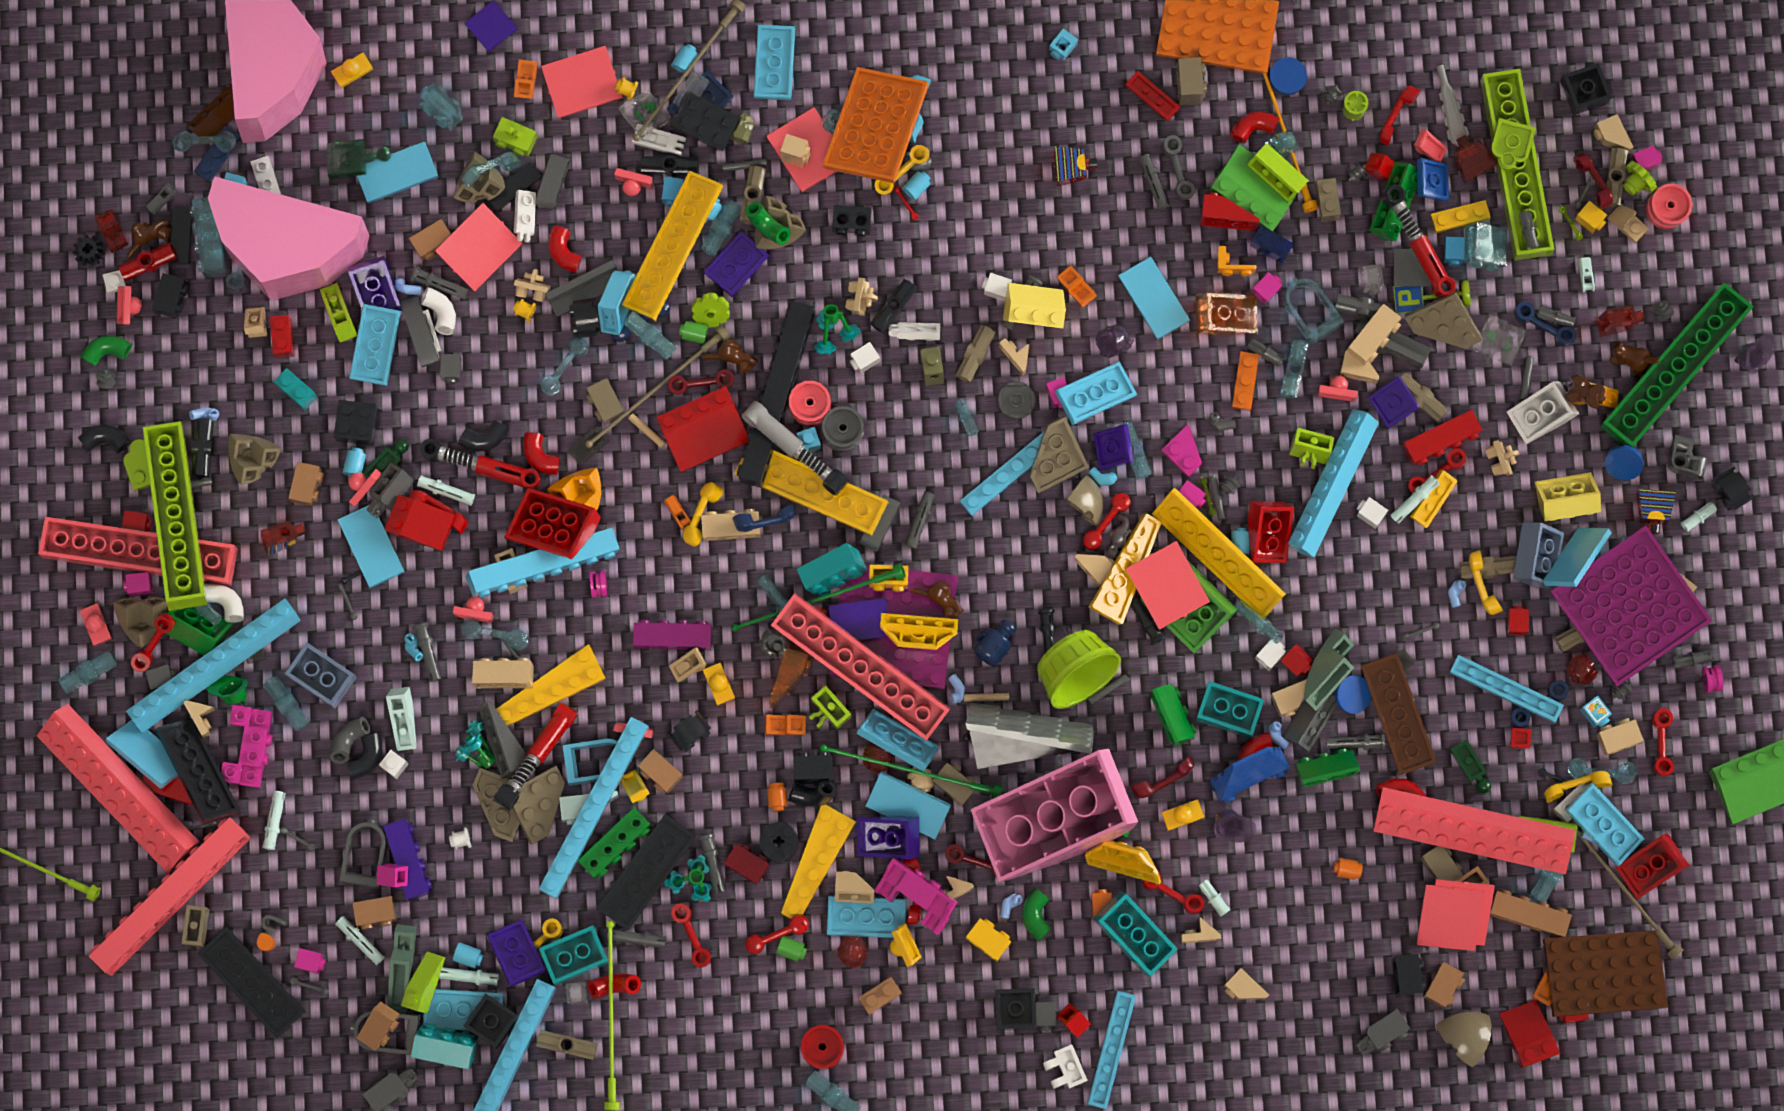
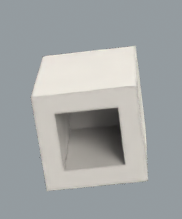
M990 273L989 278L985 277L982 288L985 289L984 295L1005 301L1007 284L1012 283V280Z
M869 342L851 353L852 360L849 361L855 371L858 369L860 373H863L878 364L880 357Z
M1370 497L1367 501L1362 500L1357 507V510H1359L1357 517L1375 529L1388 512L1386 508Z
M1271 639L1257 654L1255 659L1270 671L1285 655V647L1278 640L1273 641Z
M390 750L379 766L397 779L408 766V763Z

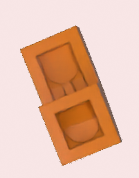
M519 59L514 97L533 99L538 67L537 61Z
M1071 265L1056 277L1082 308L1097 297L1096 293Z
M765 715L764 735H806V716Z

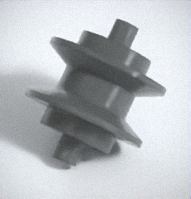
M1337 84L1326 86L1325 90L1327 93L1321 95L1328 106L1339 103L1337 96H1342V92L1337 88Z
M1354 163L1355 168L1353 170L1348 168V175L1350 176L1348 180L1361 183L1360 178L1362 176L1367 177L1364 170L1366 164L1362 166L1361 164Z
M1667 300L1659 301L1653 306V313L1657 320H1667L1674 313L1671 303Z
M104 369L96 374L98 379L96 384L98 387L107 390L116 384L113 371Z
M1224 475L1225 482H1219L1220 489L1222 490L1221 494L1234 495V487H1240L1236 480L1237 476Z
M1625 681L1618 687L1613 685L1614 695L1612 697L1625 701V695L1632 696V683Z

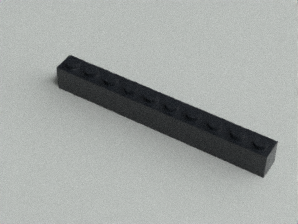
M792 301L791 307H787L785 318H787L786 324L781 326L780 335L782 337L780 342L777 341L776 356L775 359L771 360L769 370H771L770 376L766 377L764 382V388L766 389L759 398V403L781 424L816 314L814 306ZM753 428V430L750 429L749 444L743 450L742 458H744V461L738 467L737 476H739L740 483L763 488L776 444L757 428Z

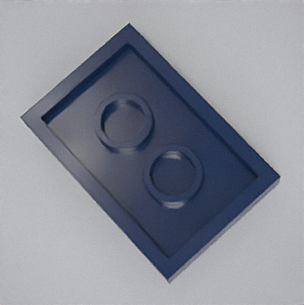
M706 71L667 107V111L674 116L685 92H692L722 109L733 99V95L713 75Z

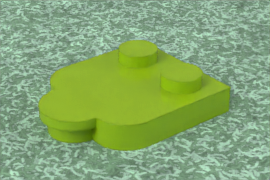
M1501 118L1498 119L1491 152L1498 158V164L1501 168L1510 170L1517 163L1527 160L1536 127Z
M137 439L131 443L130 452L124 457V465L134 492L150 486L145 441Z

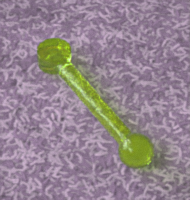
M1561 206L1559 209V213L1565 216L1566 220L1568 221L1571 228L1576 234V239L1579 241L1582 240L1583 235L1578 232L1577 228L1566 212L1567 208L1565 206Z
M1202 477L1200 483L1203 484L1209 506L1208 513L1210 516H1214L1216 509L1212 506L1206 484L1207 479Z

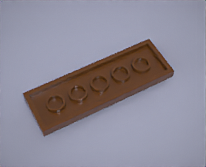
M1398 653L1362 665L1363 675L1399 775L1437 763Z

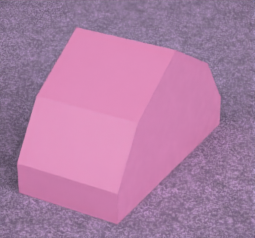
M225 0L235 121L243 143L266 141L302 113L327 64L321 39L291 0Z
M214 177L208 200L221 241L234 263L271 301L326 287L364 257L370 235L361 216Z
M1109 749L1091 753L971 809L999 882L1011 880L1083 854L1104 841H1112L1132 830L1138 823Z

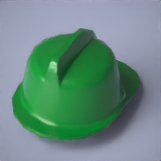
M224 675L208 686L207 691L211 695L220 697L227 705L245 704L247 702L246 687L248 681L243 678Z

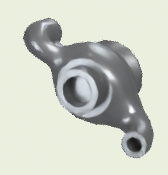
M1122 514L1119 515V521H1122V525L1113 529L1110 533L1112 545L1108 549V555L1116 559L1119 556L1118 549L1124 547L1133 530H1130L1129 519Z

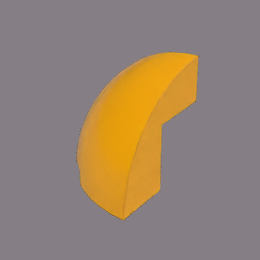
M597 467L572 473L554 483L547 490L551 495L594 507L597 511L601 498V481Z

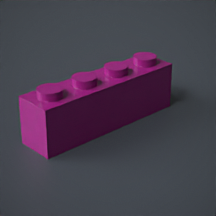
M638 620V623H634L633 647L636 649L692 650L697 647L698 650H711L712 627L707 621H696V624H688V621L683 620L677 621V623H669L668 620H658V623H650V620Z

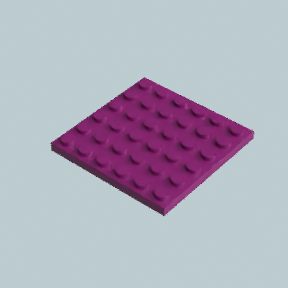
M1646 525L1594 560L1577 587L1557 586L1550 591L1616 687L1712 622L1710 616Z
M865 565L868 571L864 572L862 577L847 581L846 585L841 587L840 590L868 581L870 565ZM908 570V589H904L902 592L892 591V588H885L884 591H874L873 588H869L868 584L840 594L839 604L886 598L888 614L943 618L944 611L940 605L927 597L911 593L910 591L914 588L927 591L938 581H946L952 589L951 596L955 598L958 575ZM889 637L861 641L921 687L945 689L950 640L937 650L898 647ZM830 670V676L840 677Z

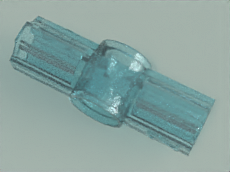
M726 200L718 217H715L710 226L709 234L701 247L702 251L716 257L724 240H727L734 226L733 223L741 211L740 205L732 200Z
M634 311L622 323L637 335V338L644 345L655 350L665 360H668L675 352L677 347L666 339L659 329L651 323L648 324Z
M1303 340L1292 341L1280 394L1285 398H1297L1309 343ZM1295 365L1300 371L1293 373L1290 367Z
M1132 421L1124 422L1120 425H1128L1131 447L1139 449L1138 454H1133L1134 462L1130 463L1137 480L1147 478L1152 475V471L1143 451V445L1139 441Z
M107 651L93 660H87L79 664L75 668L76 670L61 677L58 681L64 692L69 694L83 685L95 682L100 678V675L118 665L110 651Z
M277 676L271 677L263 684L275 701L274 704L278 710L288 719L296 732L302 730L310 723L300 709L299 703L291 692L287 691Z
M1571 852L1569 862H1570V860L1572 859V857H1573V855H1574L1573 852ZM1542 870L1539 875L1540 878L1531 891L1530 896L1537 901L1545 903L1564 874Z
M816 1071L805 1082L806 1086L818 1094L820 1099L833 1109L835 1108L838 1111H859L861 1108L846 1096L843 1090L834 1083L827 1081L826 1078Z

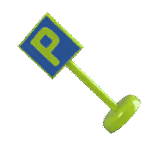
M1463 280L1461 283L1462 291L1457 292V294L1462 296L1465 306H1471L1469 280ZM1393 286L1396 314L1410 313L1423 307V300L1439 299L1434 294L1423 295L1422 287Z

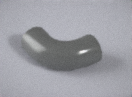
M359 717L346 724L336 734L330 749L331 761L337 764L346 763L349 760L352 745L361 737L370 734V725L364 717Z

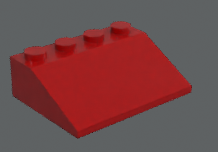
M726 386L656 417L681 473L749 442L747 432Z
M528 488L504 538L572 560L592 537L601 517L594 507Z

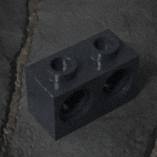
M834 205L832 232H836L837 235L855 233V236L860 237L870 234L872 208ZM843 217L848 221L846 224L841 225L837 220ZM858 219H864L866 221V224L863 226L857 225L856 221Z

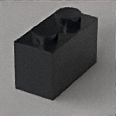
M162 273L152 306L154 313L177 319L178 314H181L183 309V296L187 295L189 289L186 280Z

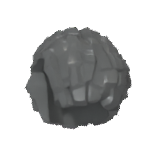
M769 628L762 634L760 648L766 656L774 657L776 660L787 649L790 650V639L775 628Z

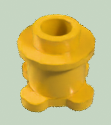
M625 77L618 79L614 87L616 94L619 95L620 93L627 96V100L632 99L638 82L632 83L625 80Z
M521 299V301L515 303L513 311L516 317L519 315L526 318V322L529 323L537 306L536 303L531 305L524 302V299Z

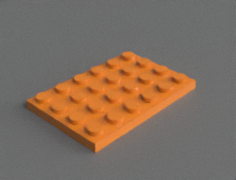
M1165 0L1156 56L1173 59L1201 57V63L1261 74L1267 73L1279 1Z
M857 67L823 161V168L895 183L929 86L928 81Z

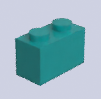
M287 368L274 381L277 388L304 411L318 398L313 390Z

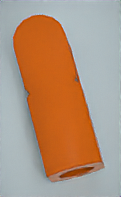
M672 495L664 500L678 526L683 530V527L690 524L691 520L677 497ZM683 514L685 518L679 521L677 517Z

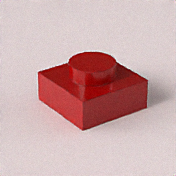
M1511 728L1510 748L1530 749L1532 729Z

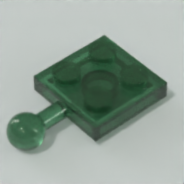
M365 139L327 143L329 179L366 175V160L378 159L381 162H386L391 158V151L387 147H381L376 152L366 153Z

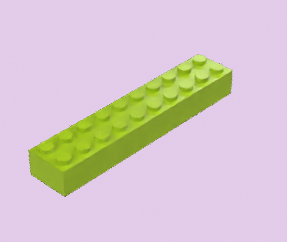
M1514 69L1483 74L1480 83L1491 142H1493L1499 118L1531 126L1521 70ZM1533 139L1527 160L1517 163L1510 170L1501 168L1498 164V158L1494 156L1514 261L1550 256L1554 251ZM1523 211L1531 212L1534 227L1537 229L1535 231L1539 245L1537 248L1527 249L1524 234L1521 232L1523 228L1520 213Z
M179 421L143 427L168 610L172 611L207 605L182 423Z

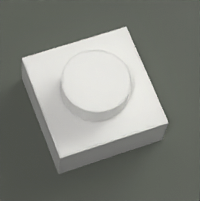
M120 270L103 274L108 294L118 292V286H126Z

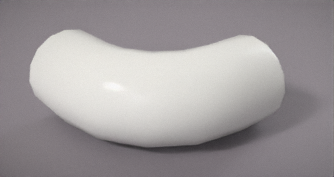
M427 287L423 293L421 305L431 308L436 313L437 322L435 330L443 335L453 334L456 323V313L453 304L442 293Z
M205 584L207 603H219L222 605L225 621L236 623L244 619L242 601L234 590L221 584Z

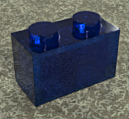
M1260 225L1250 246L1284 264L1294 243Z

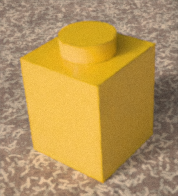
M1589 201L1576 216L1575 220L1593 234L1596 229L1600 231L1606 224L1604 219L1607 214Z

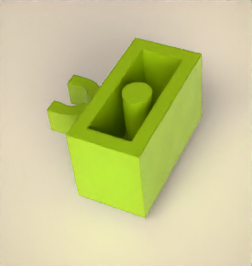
M504 117L501 118L493 135L494 142L498 147L502 149L507 147L519 156L526 155L528 157L538 138L536 131Z
M1297 427L1292 438L1289 455L1302 458L1301 466H1304L1306 461L1310 460L1312 469L1315 468L1317 462L1326 465L1332 453L1334 437Z
M824 686L811 698L812 703L820 711L813 713L809 719L812 721L815 717L819 718L822 714L824 715L820 723L816 725L818 729L828 719L838 730L852 718L851 713L827 686Z

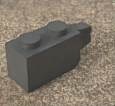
M390 462L370 489V496L373 500L367 511L376 518L386 509L392 511L398 494L404 495L414 480L403 469Z
M1396 1009L1367 1028L1365 1032L1366 1037L1356 1047L1361 1055L1379 1049L1383 1052L1392 1046L1390 1042L1395 1038L1400 1041L1408 1035L1406 1031L1410 1027L1399 1010Z
M409 1069L400 1075L390 1073L362 1095L374 1111H389L392 1109L391 1105L394 1102L398 1101L399 1103L408 1097L409 1088L419 1077L413 1069Z

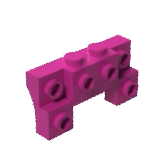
M232 705L229 724L231 726L244 727L238 764L227 762L222 764L221 774L226 783L261 789L264 766L268 765L269 761L267 748L272 743V735H270L273 718L272 711Z
M893 858L874 892L881 894L889 902H894L899 892H901L928 911L921 925L927 926L934 934L940 935L950 919L948 918L958 902L944 893L945 891L940 888L941 885L933 879L931 881L926 879L925 873L917 868L911 870L899 860Z

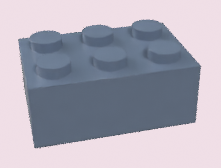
M1522 523L1513 579L1534 588H1555V586H1545L1543 580L1561 554L1564 533L1543 523Z
M307 642L285 672V675L290 680L334 709L357 678L355 674Z

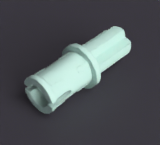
M1709 502L1698 511H1693L1694 514L1680 524L1686 532H1689L1699 523L1703 524L1706 518L1717 511V508L1712 502Z
M1208 880L1203 881L1199 885L1209 899L1208 903L1212 904L1220 917L1231 910L1221 898V893L1218 894Z

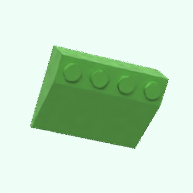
M1239 144L1207 191L1224 196L1258 217V228L1269 234L1276 228L1294 198L1290 202L1286 201L1247 165L1255 155Z
M1189 562L1210 602L1190 612L1186 617H1181L1168 624L1167 627L1195 654L1238 609Z
M1784 739L1708 771L1732 825L1784 804Z

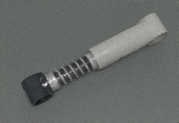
M753 401L741 415L746 423L761 431L790 457L794 456L796 459H800V463L803 462L804 466H808V469L813 470L812 473L815 472L816 476H820L819 479L823 480V487L832 495L837 496L849 482L844 473L838 469L832 470L828 466L826 467L824 463L816 459V456L814 457L812 453H809L808 449L806 450L803 446V442L772 417L759 402Z

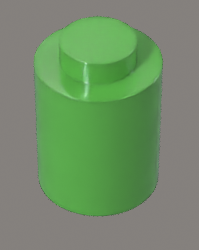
M686 321L685 324H681L679 335H682L683 340L705 344L709 326Z
M783 936L776 954L798 962L799 959H804L807 949L804 948V943Z

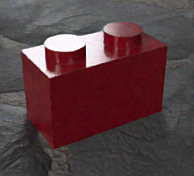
M736 844L724 862V866L758 886L770 866L767 863L768 859L761 854L757 856L750 852L752 849L744 844L740 846Z

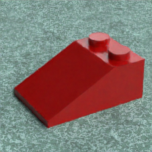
M1210 192L1208 195L1204 194L1200 226L1256 232L1259 224L1258 217L1224 196H1219L1218 193Z
M398 494L384 530L395 537L442 551L456 516L426 503Z
M1250 501L1247 521L1251 561L1253 563H1287L1288 542L1291 536L1295 507L1283 501Z
M1667 833L1615 868L1638 900L1690 865Z
M1536 1000L1499 1013L1520 1069L1560 1054L1553 1034Z

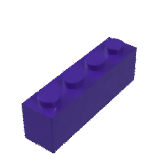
M405 818L384 825L383 827L395 864L408 866L407 886H402L406 899L411 901L431 894L429 890L432 888L430 878H426L424 870H427L424 860L420 859L418 852L421 851L418 841H414L412 836L415 833L412 822L408 823Z

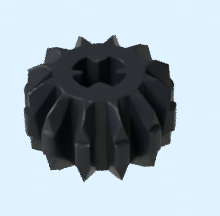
M85 235V240L78 238L80 244L76 243L73 245L76 248L73 251V255L77 256L75 260L81 262L84 267L87 264L93 267V262L100 264L98 258H104L105 255L101 252L106 250L104 246H101L103 244L102 240H97L95 235L91 238ZM88 248H91L92 250H90V253L87 254L86 252H88Z

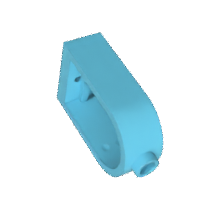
M615 270L608 281L598 304L601 332L620 335L630 311L623 307L622 303L636 277L630 271L622 272Z
M601 739L563 745L569 786L596 782L600 776L578 777L575 750L606 745L616 746L618 741Z

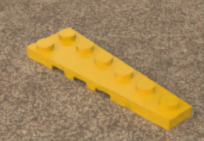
M1147 513L1141 516L1090 603V609L1118 625L1123 624L1136 591V586L1126 568L1149 556L1161 526V521Z
M588 644L535 681L533 688H525L496 710L506 725L510 726L606 678Z
M826 804L820 807L781 914L790 919L797 914H804L856 821Z

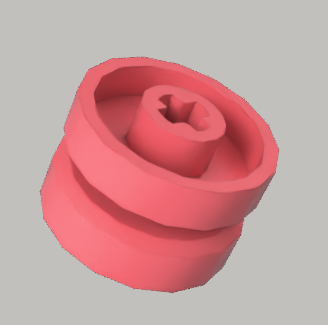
M1665 184L1654 191L1647 199L1645 206L1646 216L1657 228L1672 229L1685 221L1691 214L1692 198L1681 185Z
M804 381L792 389L789 396V408L793 419L806 427H815L822 424L825 415L831 410V400L828 390L821 383Z

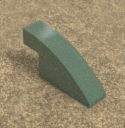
M1337 628L1318 652L1306 681L1304 700L1315 711L1354 669L1344 657L1354 644Z
M397 924L394 931V949L389 967L388 1006L397 1012H408V1008L401 1006L413 973L416 926Z

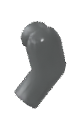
M907 157L904 163H906L910 158ZM929 157L927 162L922 164L916 163L910 169L915 172L928 170L931 167L932 159Z
M1217 412L1209 415L1210 425L1218 431L1236 429L1235 419L1224 421Z

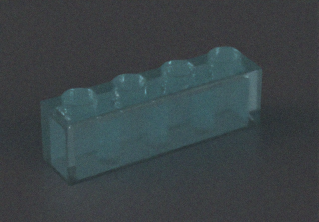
M208 197L192 199L193 206H190V214L195 220V224H192L193 234L197 235V242L194 244L196 254L199 253L200 260H197L198 271H202L204 277L226 274L224 247Z

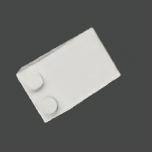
M1551 382L1507 411L1525 444L1536 440L1579 415L1573 402L1566 400V391L1560 382Z

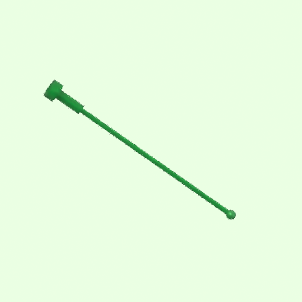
M901 563L893 566V570L873 576L871 580L807 602L812 604L894 577L897 580L906 578L904 567ZM782 610L739 625L734 624L732 625V630L736 632L739 628L777 616Z
M824 744L820 746L821 752L828 751L967 786L971 790L991 794V799L1000 796L1003 786L999 784L991 787L975 782L967 783L828 748Z

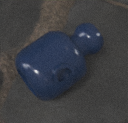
M1004 619L1000 622L997 630L990 628L985 632H981L976 638L977 642L973 647L974 653L990 666L998 665L1002 662L1004 656L1008 655V651L1011 648L1008 638L1015 634L1017 628L1010 621Z

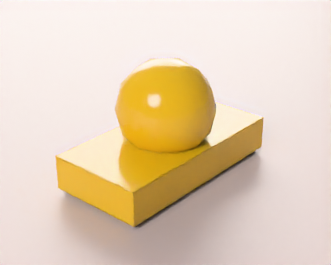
M361 53L353 59L345 60L341 66L332 70L331 73L340 88H343L372 71L373 67L365 54Z
M721 663L703 669L717 706L735 699Z
M636 769L623 775L620 782L632 803L643 801L650 794Z
M1198 799L1161 812L1168 831L1205 818Z
M900 924L891 932L894 939L889 947L891 953L895 956H902L906 966L909 967L922 957L907 924Z

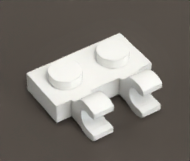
M1073 1045L1055 1051L1054 1055L1056 1058L1043 1063L1046 1071L1059 1065L1063 1074L1062 1077L1051 1081L1053 1089L1066 1083L1070 1089L1088 1081Z

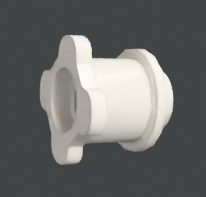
M467 827L464 828V831L456 833L452 831V835L449 836L451 847H455L456 850L467 845L469 848L472 847Z

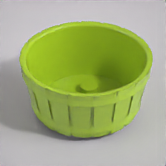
M1081 630L1055 643L1039 661L1037 671L1052 706L1063 709L1085 701L1102 689L1119 669L1121 657L1090 630Z

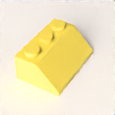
M1015 283L1007 284L1003 321L1063 328L1066 312L1063 290Z
M1591 472L1535 482L1539 508L1544 521H1555L1557 519L1592 515L1601 512V494Z

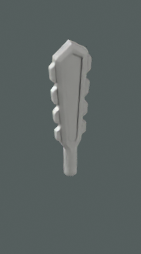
M1444 65L1437 66L1441 82L1439 99L1443 102L1441 106L1442 113L1446 116L1444 123L1448 127L1446 132L1447 138L1451 141V144L1460 147L1457 140L1464 137L1467 141L1469 132L1463 124L1465 119L1459 111L1461 109L1460 103L1455 99L1457 97L1456 91L1448 83Z

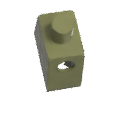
M940 348L921 349L920 357L925 387L944 384Z

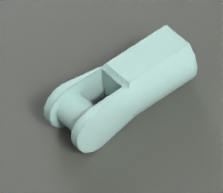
M1591 258L1578 259L1582 293H1585L1586 290L1594 292L1595 283ZM1590 278V283H1585L1584 279Z

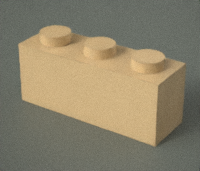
M1383 304L1348 347L1347 352L1363 365H1366L1368 361L1372 363L1378 355L1376 353L1378 348H1384L1390 340L1387 338L1390 333L1393 332L1395 334L1400 328L1401 324L1399 322L1402 317Z
M755 509L743 510L744 512L736 513L735 510L724 511V514H717L714 511L706 512L705 515H701L703 541L761 538L760 528L753 529L750 532H739L732 520L735 515L748 513L751 514L753 521L760 520L759 511L755 512Z
M481 658L479 661H473L472 684L476 689L533 688L534 665L527 658H518L517 661H510L507 658H499L498 661Z

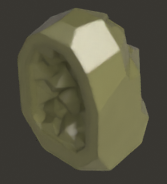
M743 113L738 116L739 120L730 140L748 145L754 129V120L749 114Z

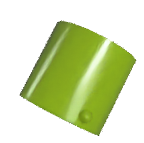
M1360 91L1348 93L1342 106L1344 116L1352 121L1361 119L1365 115L1369 104L1367 96Z

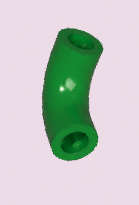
M752 202L745 208V214L750 222L765 237L778 245H784L788 242L790 230L775 221L760 202Z
M114 335L101 336L92 340L86 346L80 358L95 367L106 354H112L124 360L132 348V343Z
M1035 887L1023 904L1022 918L1026 929L1040 942L1052 928L1044 921L1041 915L1043 907L1050 899Z

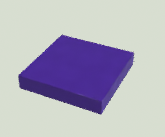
M494 0L465 22V26L488 53L518 30Z
M1397 376L1368 397L1388 429L1420 408L1400 376Z
M1123 424L1093 434L1099 471L1134 462L1128 425Z

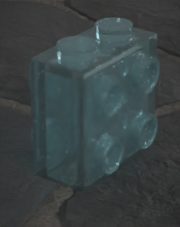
M432 83L421 90L420 99L422 102L420 104L424 107L423 111L430 117L433 115L437 120L436 123L442 129L447 128L451 131L463 119L461 105L453 97L450 99L442 86H436Z
M1478 222L1465 226L1464 263L1471 264L1474 268H1487V271L1492 272L1505 267L1507 229Z

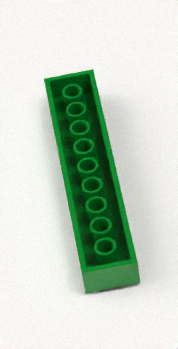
M1724 282L1658 358L1660 360L1659 363L1652 365L1603 422L1600 428L1620 445L1634 447L1754 306Z

